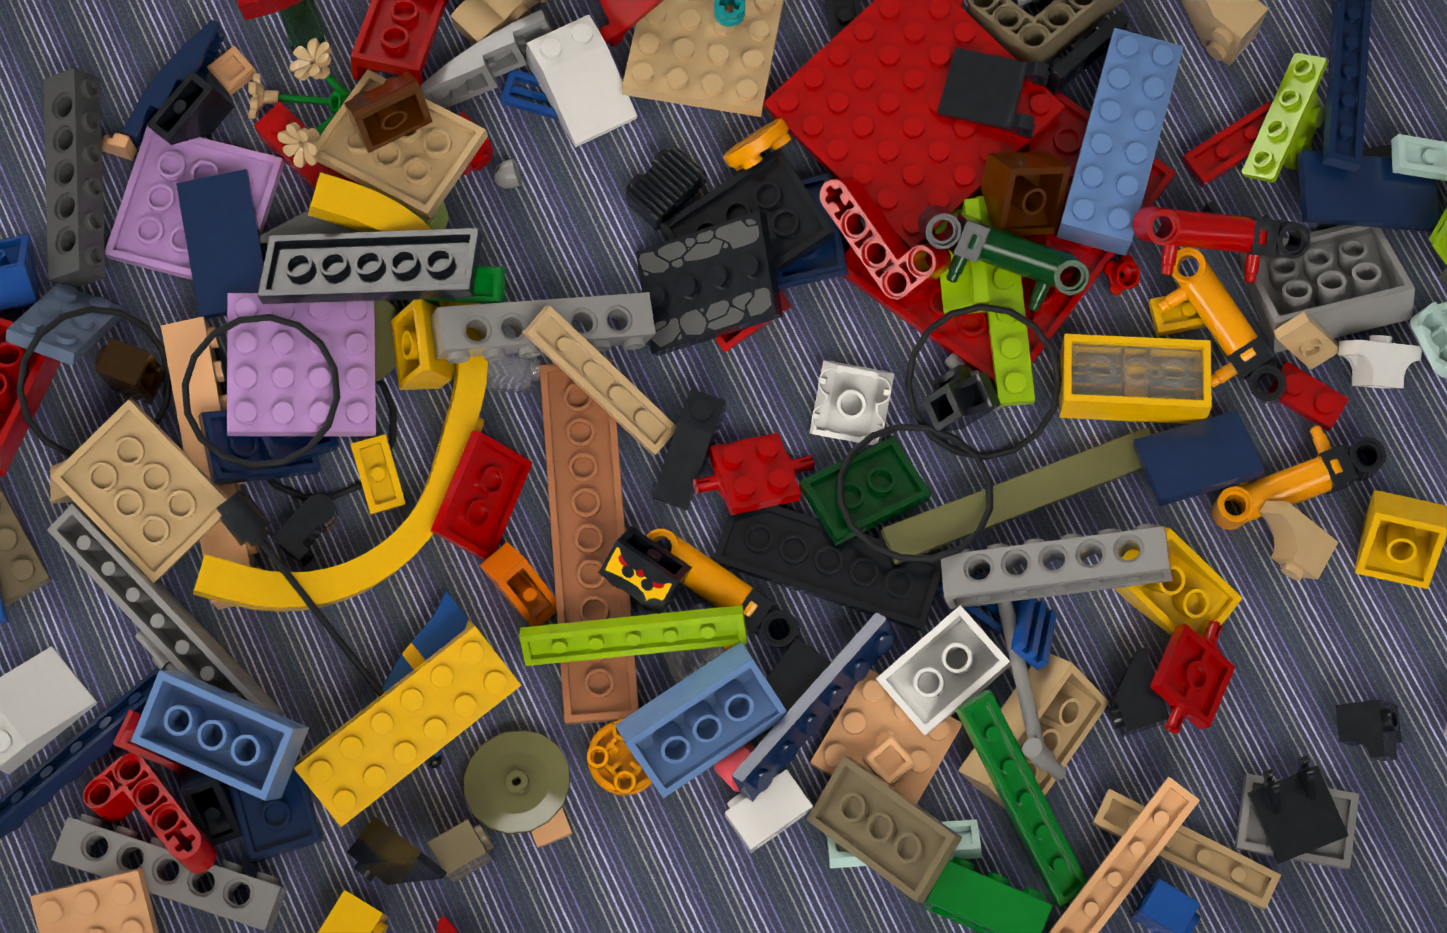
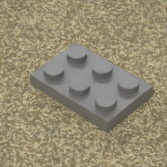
M1247 773L1244 775L1234 849L1274 857L1247 795L1248 792L1263 786L1264 777ZM1328 788L1349 836L1290 860L1348 870L1351 865L1359 794Z

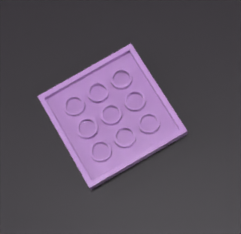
M147 126L105 249L106 258L193 280L176 183L247 169L259 233L262 235L285 164L283 158L201 137L170 145Z
M228 293L227 323L238 317L272 314L300 322L324 342L338 367L340 401L331 428L324 436L375 437L374 301L262 304L258 298V293ZM272 321L242 323L228 330L227 436H315L324 426L333 400L331 369L318 345L298 329Z

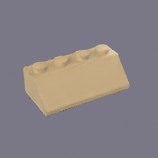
M1050 654L1047 665L1039 670L1031 666L1028 674L1045 746L1054 753L1056 760L1065 768L1109 704V701L1072 662ZM1015 688L1001 708V711L1023 753L1022 747L1028 738L1017 689ZM974 748L958 772L977 790L1005 809ZM1024 755L1045 796L1056 780L1045 770L1039 769Z

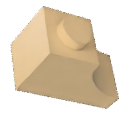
M1266 500L1259 513L1269 523L1274 536V552L1271 558L1282 566L1281 572L1294 580L1300 581L1302 578L1318 580L1339 542L1289 502Z

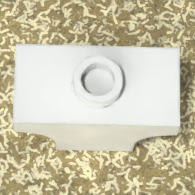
M1370 335V341H1339L1338 355L1346 358L1352 367V386L1380 389L1404 388L1406 369L1411 363L1421 361L1422 347L1392 343L1391 336Z

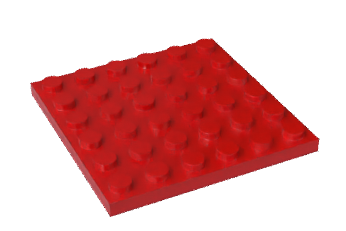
M874 0L763 102V108L775 120L783 118L789 128L788 133L829 173L831 172L834 178L853 177L862 183L908 250L917 245H922L926 241L918 228V219L923 210L929 206L940 205L954 214L963 206L964 199H971L981 189L988 153L1021 152L1065 109V105L1045 86L1035 85L1025 80L1016 114H1027L1035 117V129L1032 139L1020 137L1003 129L938 115L937 111L955 48L1016 60L954 0ZM946 220L937 221L932 228V234Z

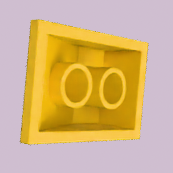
M1165 527L1173 581L1113 589L1169 635L1172 636L1176 626L1187 624L1198 635L1203 636L1208 622L1214 620L1222 625L1242 600V597L1173 530ZM1134 549L1128 550L1122 559L1133 560L1140 552Z

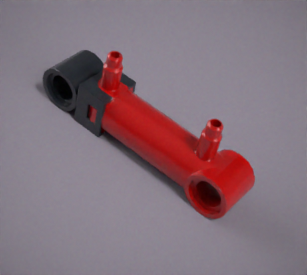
M1146 206L1140 209L1133 219V231L1140 240L1163 246L1161 273L1164 275L1173 274L1178 246L1246 253L1244 281L1246 283H1255L1261 256L1275 257L1277 255L1295 259L1304 255L1310 245L1308 229L1302 224L1285 220ZM1159 217L1161 226L1159 231L1154 234L1153 223ZM1288 232V243L1283 246V236Z

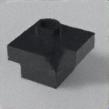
M967 364L957 365L934 380L935 392L922 399L936 432L963 429L1001 405L987 372L977 373L972 376Z
M1379 699L1336 705L1340 743L1351 746L1364 745L1370 754V758L1381 761L1397 760L1396 743H1402L1398 705Z

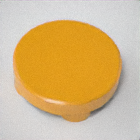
M783 118L776 119L742 139L730 148L723 158L727 165L735 168L736 171L742 168L747 170L763 159L760 155L761 152H766L771 148L776 150L791 140L787 133L789 128Z
M619 719L605 725L594 735L589 744L587 763L593 779L601 788L615 795L629 796L644 791L652 782L623 741L615 725L623 720Z

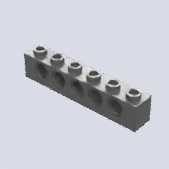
M72 68L44 79L48 280L76 288L105 279L100 78Z

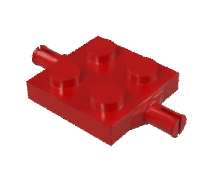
M773 433L710 446L708 456L713 467V476L693 479V487L696 494L717 490L725 500L730 515L799 501L801 491L795 478V473L814 470L815 463L812 460V455L791 459L785 452L779 433Z
M1210 620L1203 636L1198 635L1187 624L1176 626L1151 682L1150 688L1171 706L1172 711L1164 725V728L1168 729L1167 731L1178 734L1185 718L1198 729L1210 728L1233 674L1235 666L1222 655L1216 644L1223 630V625H1220L1217 621Z

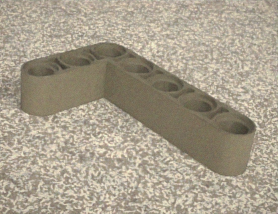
M967 0V12L1017 61H1039L1048 64L1125 0H1054L1035 17H1032L1011 0Z

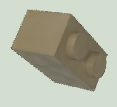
M468 819L427 842L441 868L447 872L446 876L454 883L493 861L489 851L495 847L488 834L480 824L474 827Z

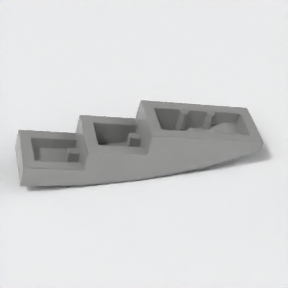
M539 10L505 26L445 64L421 84L424 98L443 108H448L497 88L495 77L527 65L525 58L527 42L553 31L543 10Z

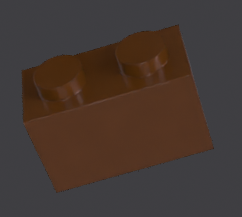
M409 72L400 76H393L387 79L384 84L367 92H360L344 103L349 118L368 153L433 122L421 86Z
M1048 151L988 153L981 189L991 226L1017 236L1057 234L1071 166Z

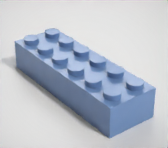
M1114 28L1057 232V238L1126 256L1134 235L1133 219L1141 209L1184 46Z

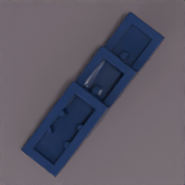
M211 20L189 39L160 70L142 95L122 131L124 135H128L135 146L140 148L147 123L191 71L205 81L209 72L207 66L214 61L225 38L219 22Z

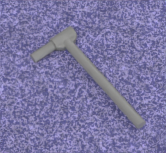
M1012 601L997 603L1028 738L1023 744V753L1039 769L1045 770L1055 780H1061L1065 777L1066 770L1056 760L1054 753L1045 746L1026 661L1011 650L1016 625Z

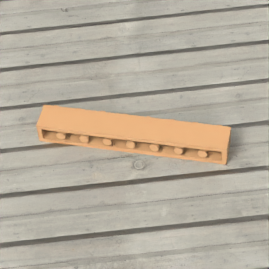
M202 316L161 325L183 451L211 479L204 445L198 441L184 415L182 382L192 353L209 333L216 329L215 326L210 327ZM216 336L197 358L189 382L191 413L199 428L198 416L201 412L227 410V394L223 395L221 382L226 381V373L222 360L217 361L215 348L220 347L219 336ZM246 482L216 486L230 498L241 490L240 485ZM221 520L200 539L203 558L207 554L248 567L261 569V567H255L253 554L259 553L258 543L253 547L248 542L240 546ZM211 600V603L218 610L234 607L233 605Z

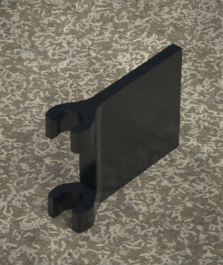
M955 48L937 114L1003 129L1020 137L1032 139L1035 129V117L1016 113L1025 80L1035 85L1046 86L1050 75L1048 71L1049 64L1039 61L1022 62Z

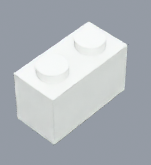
M786 769L782 773H778L773 778L770 786L761 792L753 802L741 793L727 803L730 809L725 812V817L749 852L753 853L811 812L813 805Z

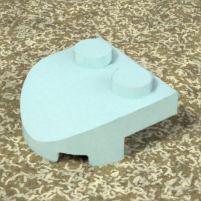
M1435 301L1414 315L1410 320V325L1433 370L1439 376L1447 378V302L1437 304Z

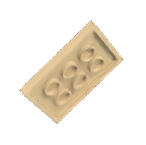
M367 69L345 102L351 100L353 96L360 92H367L384 84L387 79ZM425 99L433 121L432 123L368 153L343 103L320 135L319 140L316 141L320 146V150L317 152L319 156L317 162L431 220L488 135L486 129Z
M128 399L50 476L153 583L162 578L220 521L219 517L222 515L216 508L228 499L213 481L133 399Z

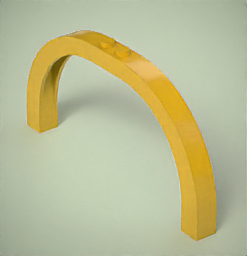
M320 172L309 208V216L358 232L433 230L421 218L389 197L359 184ZM438 301L440 307L479 304ZM466 328V334L471 340L481 341V336L476 329ZM483 356L470 357L469 361L454 364L452 394L431 470L415 508L402 525L381 544L346 563L309 572H291L318 608L349 600L374 588L407 564L433 535L430 530L471 432H482L485 419L480 418L479 414L486 389L488 361L484 360ZM207 554L204 555L193 595L251 610L273 612L309 610V607L281 572L248 567Z

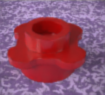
M1121 255L1119 260L1115 262L1108 261L1104 265L1103 272L1107 275L1110 282L1109 291L1111 294L1120 295L1124 289H1133L1138 285L1140 269L1131 255Z

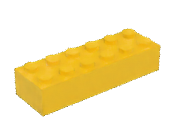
M471 624L296 761L294 769L340 827H342L518 689L521 684L476 626Z

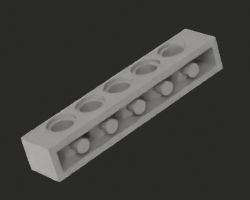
M645 292L437 307L430 317L436 360L447 359L448 363L456 364L469 361L470 357L483 356L486 361L503 359L506 357L505 354L519 353L520 358L539 356L541 350L523 334V331L546 305L551 306L572 327V320L582 322L586 328V333L580 334L599 352L610 350L611 346L623 345L625 350L640 349L645 347V343L656 334L650 294ZM608 317L618 321L620 331L614 330L608 325ZM508 325L512 327L516 333V338L506 337L502 332L501 326ZM466 328L476 329L481 336V341L471 340L466 334Z
M1142 524L1137 526L1135 530L1122 532L1118 529H1105L1099 531L1098 535L1084 537L1080 534H1067L1062 536L1060 540L1053 541L1029 539L1023 545L1015 546L998 543L989 545L985 550L972 551L965 548L961 553L941 559L944 598L950 609H956L960 605L964 608L1173 581L1166 530L1164 526L1158 527L1155 524ZM1134 549L1140 552L1133 560L1121 558L1122 554L1127 550ZM1092 554L1102 556L1100 562L1095 565H1086L1084 563L1085 559ZM1061 559L1065 561L1063 566L1057 570L1047 569V565L1052 560ZM1015 565H1027L1026 570L1022 574H1010V570ZM980 569L990 570L989 575L984 579L976 580L973 578L974 574Z
M81 814L79 820L67 817L52 856V861L99 877H106L131 871L128 866V858L134 851L141 850L144 860L139 868H143L149 893L272 933L287 891L277 885L279 878L262 872H258L256 878L242 874L243 866L222 860L220 866L213 864L204 873H191L171 855L158 838L152 837L150 843L136 839L138 832L117 825L113 832L101 828L102 820L85 814ZM100 839H106L108 842L106 854L100 858H95L93 854L94 844ZM170 862H177L179 865L177 877L172 881H165L163 877L165 866ZM212 873L215 879L213 888L207 893H201L198 888L199 879L204 874ZM241 885H248L250 888L248 901L237 905L233 899L234 891Z

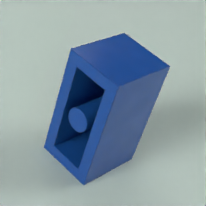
M1159 879L1148 887L1131 919L1153 933H1192L1201 917L1196 913L1200 903Z

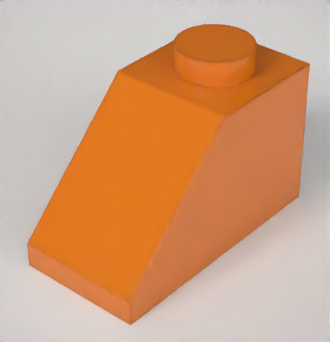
M508 542L479 565L502 595L530 626H541L557 612L556 597L529 562Z

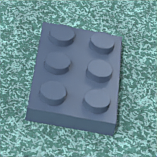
M57 283L7 328L5 341L27 349L36 333L60 314L88 306L122 310L123 306L111 303L104 297H95L78 291L73 286ZM88 313L64 320L41 338L34 352L73 366L122 317Z

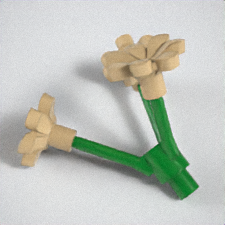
M313 38L308 42L307 50L303 46H298L294 50L293 54L299 60L293 61L290 64V70L301 81H305L310 76L316 80L319 78L325 79L336 90L331 94L330 98L279 94V91L265 90L261 74L255 72L252 77L253 82L249 81L248 92L253 95L250 99L249 119H256L259 116V111L265 104L276 105L278 102L330 106L334 114L315 129H301L296 122H293L286 126V130L278 133V140L287 144L283 147V152L288 157L295 155L293 162L299 168H302L306 162L313 166L319 160L317 152L320 150V146L316 141L319 140L320 134L323 133L350 95V91L330 74L328 65L331 62V46L328 42L320 44L317 38Z

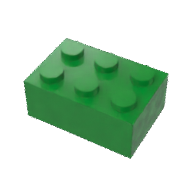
M953 857L946 864L923 906V909L979 933H1042L1053 905L1045 902L1046 895L1028 887H1025L1024 891H1019L1009 886L1010 880L993 872H989L988 876H984L973 871L974 864L964 859Z

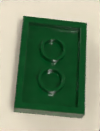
M894 436L857 453L844 476V502L854 524L862 532L930 500L932 494ZM845 459L800 480L799 483L802 494L835 545L856 536L849 529L837 504V475Z

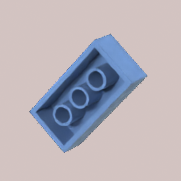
M159 670L131 742L267 801L282 797L309 727L178 670Z

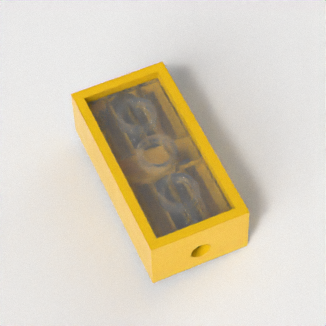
M1064 334L1060 348L1059 364L1062 376L1059 394V418L1190 424L1208 418L1212 408L1210 340Z

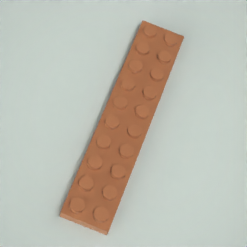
M556 364L539 365L557 622L561 624L632 616L630 595L622 589L611 585L605 577L598 573L614 543L625 532L617 422ZM635 655L560 663L565 725L617 721L625 719L639 709Z

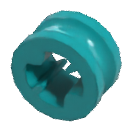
M715 0L714 17L716 21L726 27L739 25L745 17V0ZM727 5H734L732 13L725 12Z

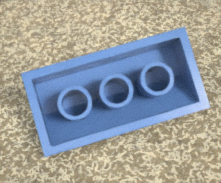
M740 641L615 725L633 756L660 795L665 798L778 723L787 713V710Z

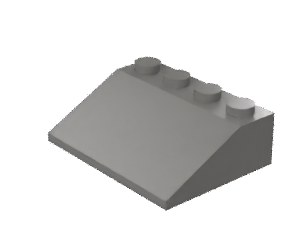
M1339 225L1309 233L1310 245L1304 255L1295 259L1277 255L1275 257L1261 256L1256 282L1247 283L1261 329L1274 353L1288 350L1277 340L1274 330L1304 311L1333 338L1410 320L1413 316L1415 287L1381 228ZM1289 238L1282 239L1283 246L1288 243ZM1238 252V258L1245 276L1246 253Z

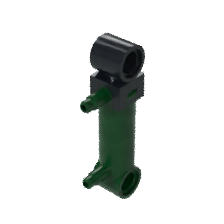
M940 205L927 207L919 216V231L930 245L938 249L948 248L954 254L946 277L952 283L957 282L967 260L985 262L1037 281L1028 304V309L1037 312L1044 302L1050 286L1057 288L1063 294L1074 295L1084 290L1088 284L1089 271L1087 267L1070 252L1058 251L986 225L982 220L961 212L955 217L947 208ZM937 221H947L943 232L932 234V228ZM1073 266L1072 275L1067 279L1061 280L1060 275L1063 269Z

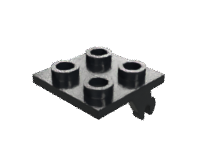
M1308 756L1298 758L1299 769L1297 773L1282 780L1274 781L1273 776H1275V773L1272 769L1263 772V786L1247 793L1277 864L1349 836L1318 765L1310 768Z

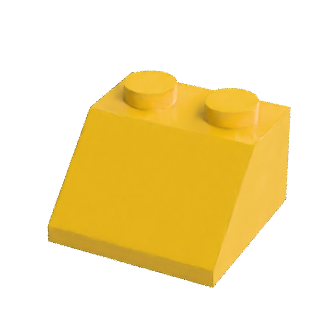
M414 299L391 320L399 390L441 389L452 380L454 375V364L448 363L447 359L436 360L430 317L437 309V306L422 299Z
M1374 490L1363 521L1355 573L1428 589L1447 537V506Z

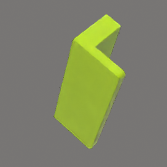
M979 198L964 199L962 209H958L953 215L957 217L958 213L961 212L981 220ZM947 221L935 230V234L944 231ZM967 260L965 268L956 283L947 280L946 277L949 269L940 276L944 314L951 310L980 303L989 305L985 262ZM980 310V311H976V312H972V313L987 312V311H982V310Z

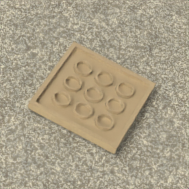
M715 0L662 1L636 23L622 85V95L761 117L784 0H745V17L739 25L733 27L723 26L716 21L714 17ZM727 5L725 12L732 13L734 5Z

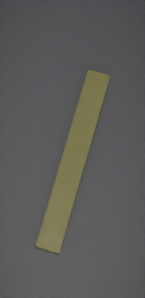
M1146 427L994 485L993 511L984 530L1143 470L1133 443L1134 439L1152 435L1149 428ZM986 489L882 528L881 534L887 548L900 554L922 555L970 536L977 529L987 507ZM892 558L895 565L904 562Z

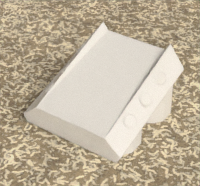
M823 360L809 433L859 443L870 433L884 429L894 373ZM882 437L875 438L868 445L882 442Z

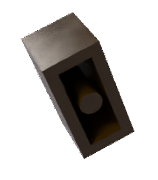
M111 337L107 346H103L96 357L95 364L97 367L95 370L112 390L152 405L164 380L165 371L151 353Z

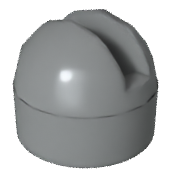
M514 159L503 161L496 166L494 180L499 187L512 189L522 186L521 175Z

